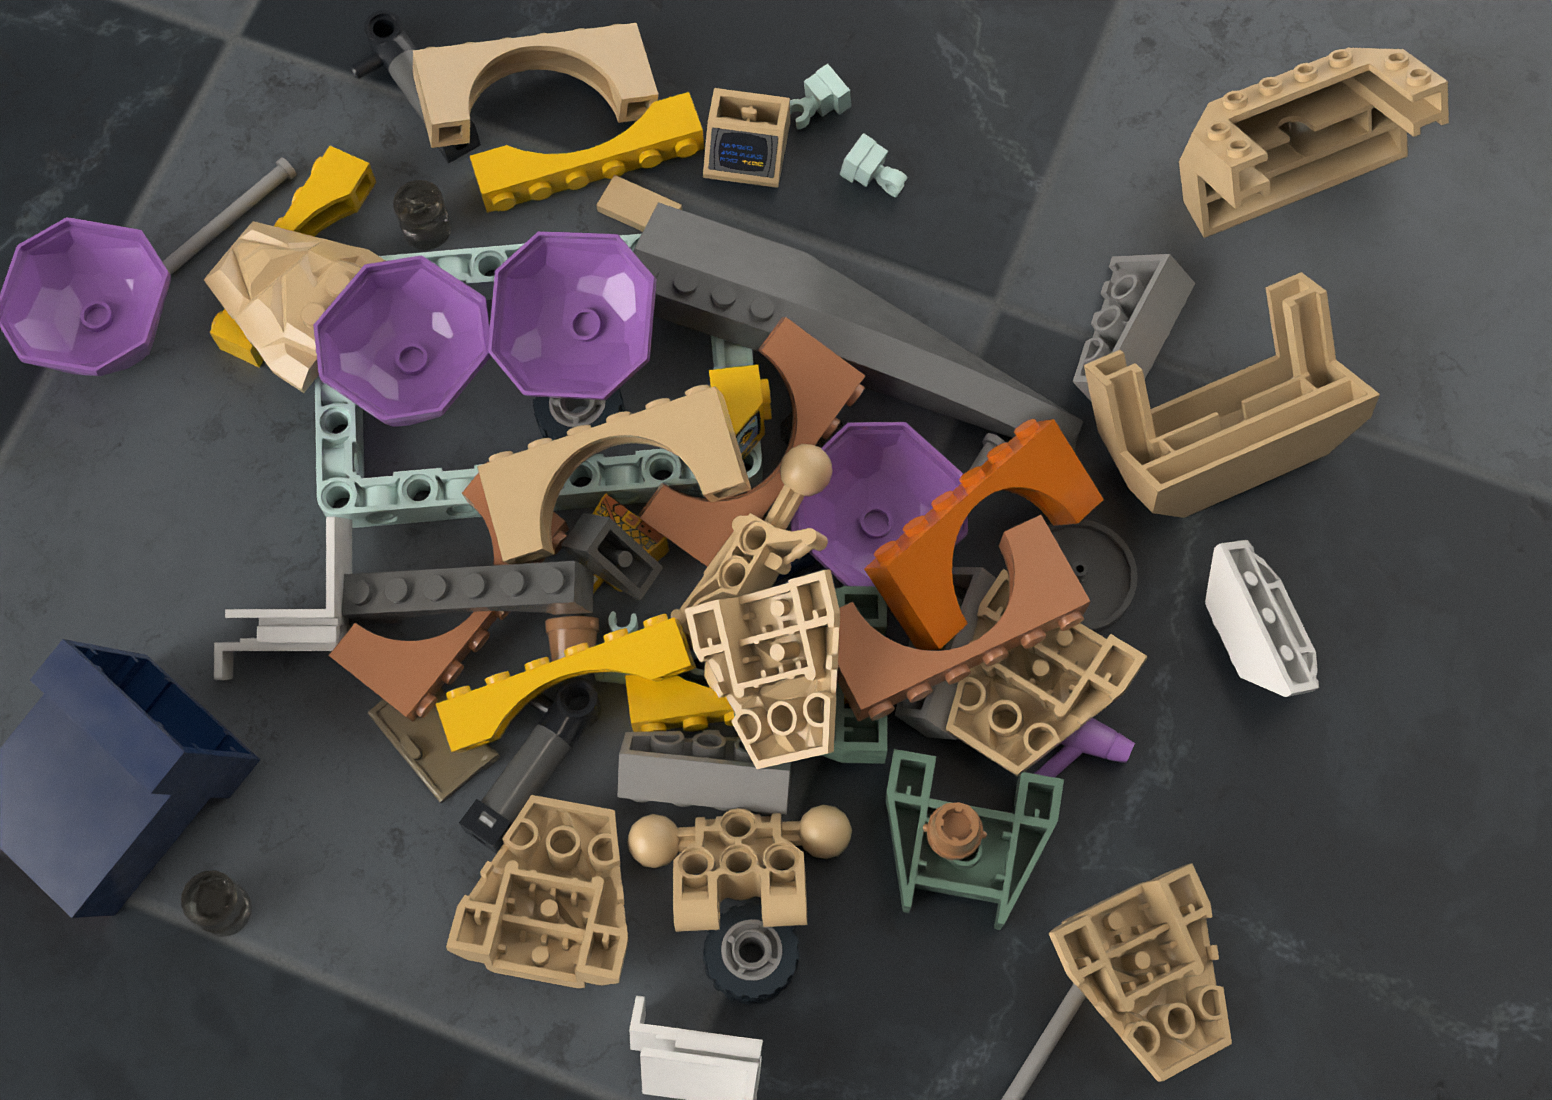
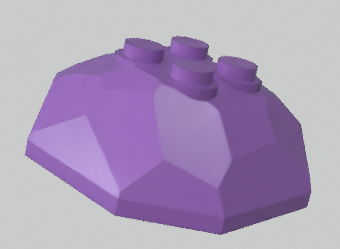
M66 217L17 245L0 293V328L23 363L71 374L102 376L128 369L150 354L170 286L171 275L142 230Z
M538 231L495 270L488 353L525 396L607 400L650 361L657 279L618 234Z
M422 255L365 264L313 325L320 380L384 424L392 427L410 426L444 415L491 357L488 353L490 321L486 297Z
M906 422L847 423L821 448L831 460L833 472L830 483L822 492L811 497L805 496L791 520V531L812 528L827 537L828 544L824 550L816 551L812 549L809 553L827 570L830 569L831 574L844 586L875 587L864 570L875 559L874 552L885 543L896 541L904 534L903 527L909 521L918 516H924L933 508L931 503L934 499L947 491H953L961 484L959 478L963 473ZM968 516L959 530L955 546L968 534Z

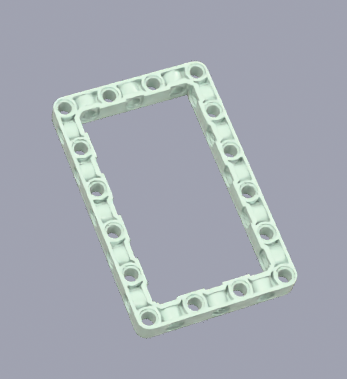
M642 234L619 236L634 251ZM524 244L379 257L389 261L422 255L485 296L486 300H491L493 298L495 275L484 276L485 273L496 270ZM711 336L714 369L753 365L752 349ZM318 375L315 379L316 484L318 505L326 518L340 517L352 519V528L482 517L466 501L462 494L479 473L477 467L479 465H474V469L443 471L442 468L398 471L393 472V476L364 478L363 409L322 382ZM338 425H348L343 432L332 433L333 429ZM760 441L743 460L744 463L752 466V469L747 472L751 489L760 484L763 477ZM665 449L635 451L636 455L614 457L594 454L581 463L567 479L559 493L553 511L597 507L605 493L622 505L647 503L661 483L690 496L704 498L698 481L688 465L680 457ZM660 470H668L672 473L665 480L653 478V475ZM580 477L592 479L584 487L572 485ZM420 491L430 492L425 500H413L414 496ZM340 498H350L344 507L333 508L334 503Z

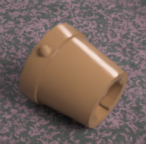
M565 616L545 621L552 661L565 657L564 650L569 647L586 642L589 648L596 646L597 633H599L598 618Z
M960 802L946 803L938 807L930 816L928 824L923 825V830L927 832V840L932 850L940 857L949 860H962L972 855L980 846L981 840L987 836V833L983 831L982 821L977 812L970 806Z

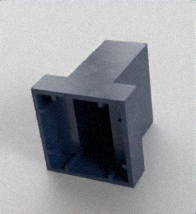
M62 639L30 679L44 693L43 696L0 748V849L71 918L115 916L211 797L230 798L260 759L147 655Z

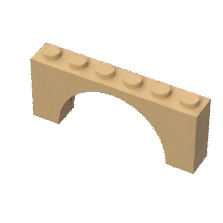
M637 23L613 24L611 26L590 29L579 28L573 31L540 33L533 36L507 37L493 41L467 42L460 45L427 47L425 49L413 50V77L431 148L470 143V112L475 101L492 83L516 72L551 70L576 77L592 86L606 99L613 109L618 123L640 119L650 105L658 101V91Z
M709 385L695 386L688 389L684 397L672 401L669 398L651 401L645 405L646 410L630 414L627 411L615 413L606 418L607 423L592 428L591 425L577 426L568 430L565 437L553 441L551 438L538 439L529 443L527 450L515 454L512 451H504L490 456L488 463L477 467L503 562L507 564H525L554 555L551 536L552 516L562 487L581 463L609 447L638 443L653 445L672 452L688 465L699 483L703 496L710 502L752 490L724 395L715 386L711 388Z

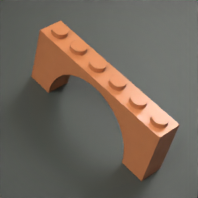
M782 317L758 349L779 372L790 396L793 422L791 438L785 454L791 448L800 444L815 446L821 437L827 440L840 423V420L836 417L845 404L851 407L863 392L864 387L860 383L865 375L787 317ZM782 460L775 470L764 481L752 488V490L715 502H710L707 498H699L681 493L661 483L638 516L708 567L733 533L732 522L737 516H748L751 513L763 521L765 520V513L776 501L784 486L780 474Z
M478 473L462 494L466 501L485 520L492 538L494 565H509L503 562L481 478ZM553 512L551 526L554 555L562 549L561 544L568 536L566 532L569 530L566 521L555 512ZM545 558L530 563H542ZM511 611L473 612L464 622L451 631L437 637L419 641H400L384 638L365 630L355 623L328 656L405 717L414 722L418 716L424 718L432 710L438 700L435 694L444 683L450 685L457 679L464 668L461 662L471 650L477 652L486 643L490 636V632L487 630L497 618L503 620Z
M1042 515L1003 533L999 548L1004 557L1009 576L1007 608L999 621L986 634L967 645L942 651H926L903 646L875 630L858 612L853 602L839 608L840 627L837 682L858 722L869 716L872 721L881 719L895 709L893 705L907 698L910 703L919 701L933 692V686L945 680L949 685L957 683L971 674V668L983 662L987 667L995 665L1009 655V650L1021 644L1024 649L1030 648L1043 641L1047 637L1045 633L1057 627H1060L1061 631H1065L1084 620L1083 615L1091 601Z

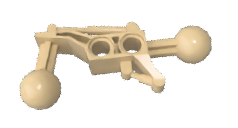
M800 444L791 448L783 456L780 474L784 486L765 520L763 521L751 513L748 516H737L732 522L733 533L706 568L702 579L681 608L674 609L671 612V618L675 617L680 620L690 648L693 649V644L685 613L686 608L718 599L740 597L772 588L779 574L786 575L791 570L790 563L795 559L802 558L812 549L822 551L826 548L828 544L827 537L812 528L797 531L786 530L804 497H811L822 492L830 483L833 472L831 460L820 447ZM706 661L704 677L709 687L714 690L713 685L718 681Z

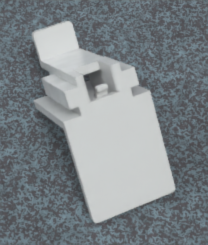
M340 517L326 518V609H225V618H259V626H257V638H240V642L214 643V680L233 679V651H332L350 630L349 618L342 615L344 574H352V519Z
M636 996L629 1033L630 1049L641 1051L642 1094L684 1100H757L763 1040L644 1024L646 1017L645 997Z

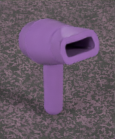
M1092 718L1062 741L1060 744L1064 745V747L1034 774L1056 777L1082 753L1103 759L1107 758L1111 761L1127 763L1135 743L1122 734L1117 733L1114 729Z

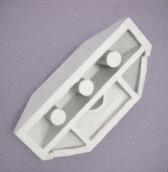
M1248 540L1221 543L1214 547L1205 605L1239 677L1284 697L1309 693L1318 689L1316 651L1281 579L1264 559L1254 553V547Z

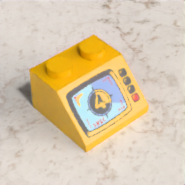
M759 365L709 370L711 387L715 386L724 395L742 459L744 460L765 435L764 420L772 419L768 379H760Z

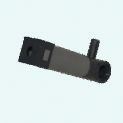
M388 10L377 11L367 18L364 27L373 54L352 65L351 71L356 79H360L384 65L425 124L413 77V50L418 49L404 31L400 18L395 13ZM471 118L470 143L438 147L448 163L453 162L481 145L476 125Z
M571 678L559 687L555 702L541 693L527 703L544 714L543 718L481 801L476 799L460 820L459 824L468 835L497 854L504 844L502 838L530 796L538 795L584 730L598 720L601 714V702L595 686L590 681L584 678ZM577 696L589 698V703L584 709L574 711L569 708V703L573 698Z

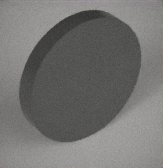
M1082 519L1078 524L1047 525L1091 601L1083 615L1084 620L1081 624L1096 633L1109 628L1125 614L1132 602L1137 587V566L1128 545L1113 530L1091 520Z

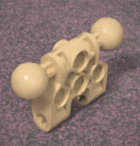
M829 805L811 808L802 816L801 821L782 822L781 813H772L771 816H760V814H753L746 809L736 808L724 813L723 816H716V819L705 820V817H697L695 819V827L679 828L666 816L651 814L641 817L632 825L627 844L632 857L644 867L659 868L673 861V914L676 932L720 929V905L725 898L742 901L754 896L761 898L763 927L808 925L804 852L796 846L802 845L805 851L816 858L828 859L836 857L848 847L852 828L846 814L837 807Z

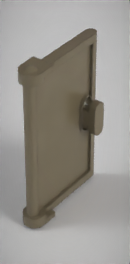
M440 688L435 694V697L438 698L436 703L447 700L445 692ZM384 699L367 713L440 803L449 798L482 769L487 770L500 757L498 752L488 744L462 753L451 752L436 704L424 718L418 716L414 722L405 717Z

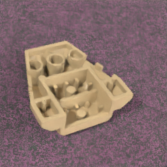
M252 221L204 278V281L231 318L242 329L252 346L263 357L270 370L290 385L305 393L319 375L314 323L365 264L386 260L368 249Z
M830 569L788 580L789 583L751 594L718 599L685 609L694 652L700 662L707 661L718 681L713 685V688L719 698L726 696L736 715L731 722L756 769L834 752L840 609Z
M1003 569L980 602L977 613L978 621L973 639L969 643L986 634L1004 614L1009 599V576L1007 570ZM1081 623L1065 631H1061L1060 627H1057L1045 633L1047 637L1035 646L1024 649L1021 644L1009 650V655L995 665L987 667L983 662L971 668V674L958 682L946 731L1018 777L1021 775V772L1029 769L1072 733L1122 696L1147 660V656L1114 635L1110 634L1106 639Z
M531 795L502 838L504 844L492 862L487 861L480 871L482 877L470 895H464L458 904L446 945L447 951L466 960L484 963L486 968L494 973L579 989L585 988L587 983L596 985L619 983L629 940L624 908L615 810Z
M1192 863L1164 873L1150 881L1134 885L1065 919L1061 925L1049 932V936L1067 976L1081 990L1158 1082L1165 1081L1232 1044L1224 988L1216 986L1213 960L1219 959L1217 945L1210 946L1206 921L1207 918H1212L1211 904Z

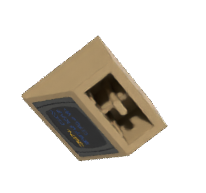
M714 88L707 124L703 178L778 188L790 127V98Z

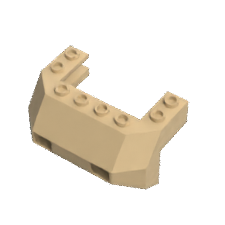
M1346 48L1335 50L1328 56L1311 63L1299 64L1293 70L1278 76L1264 78L1259 83L1245 89L1228 92L1224 97L1208 103L1179 160L1184 203L1202 236L1206 238L1408 156L1407 132L1415 137L1421 134L1420 127L1435 121L1440 125L1449 123L1448 81L1404 49Z
M1302 272L1265 287L1276 352L1275 356L1150 409L1143 370L1136 363L1127 366L1123 351H1115L1084 365L1098 433L1128 488L1152 513L1181 518L1190 516L1328 455L1371 418L1380 394L1336 360L1327 291Z

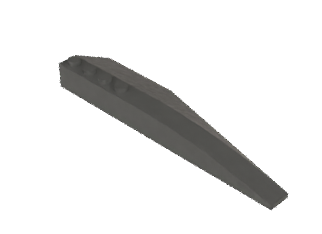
M658 202L633 251L657 279L654 316L758 351L782 317H787L864 374L865 377L860 383L864 388L1011 438L1016 436L1014 430L1030 419H1035L1036 422L1054 419L1072 449L1075 450L1083 420L810 254Z

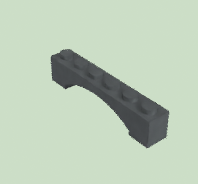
M577 561L344 574L342 615L364 625L402 623V620L408 618L456 612L522 611L551 613L553 615L593 613L594 572Z

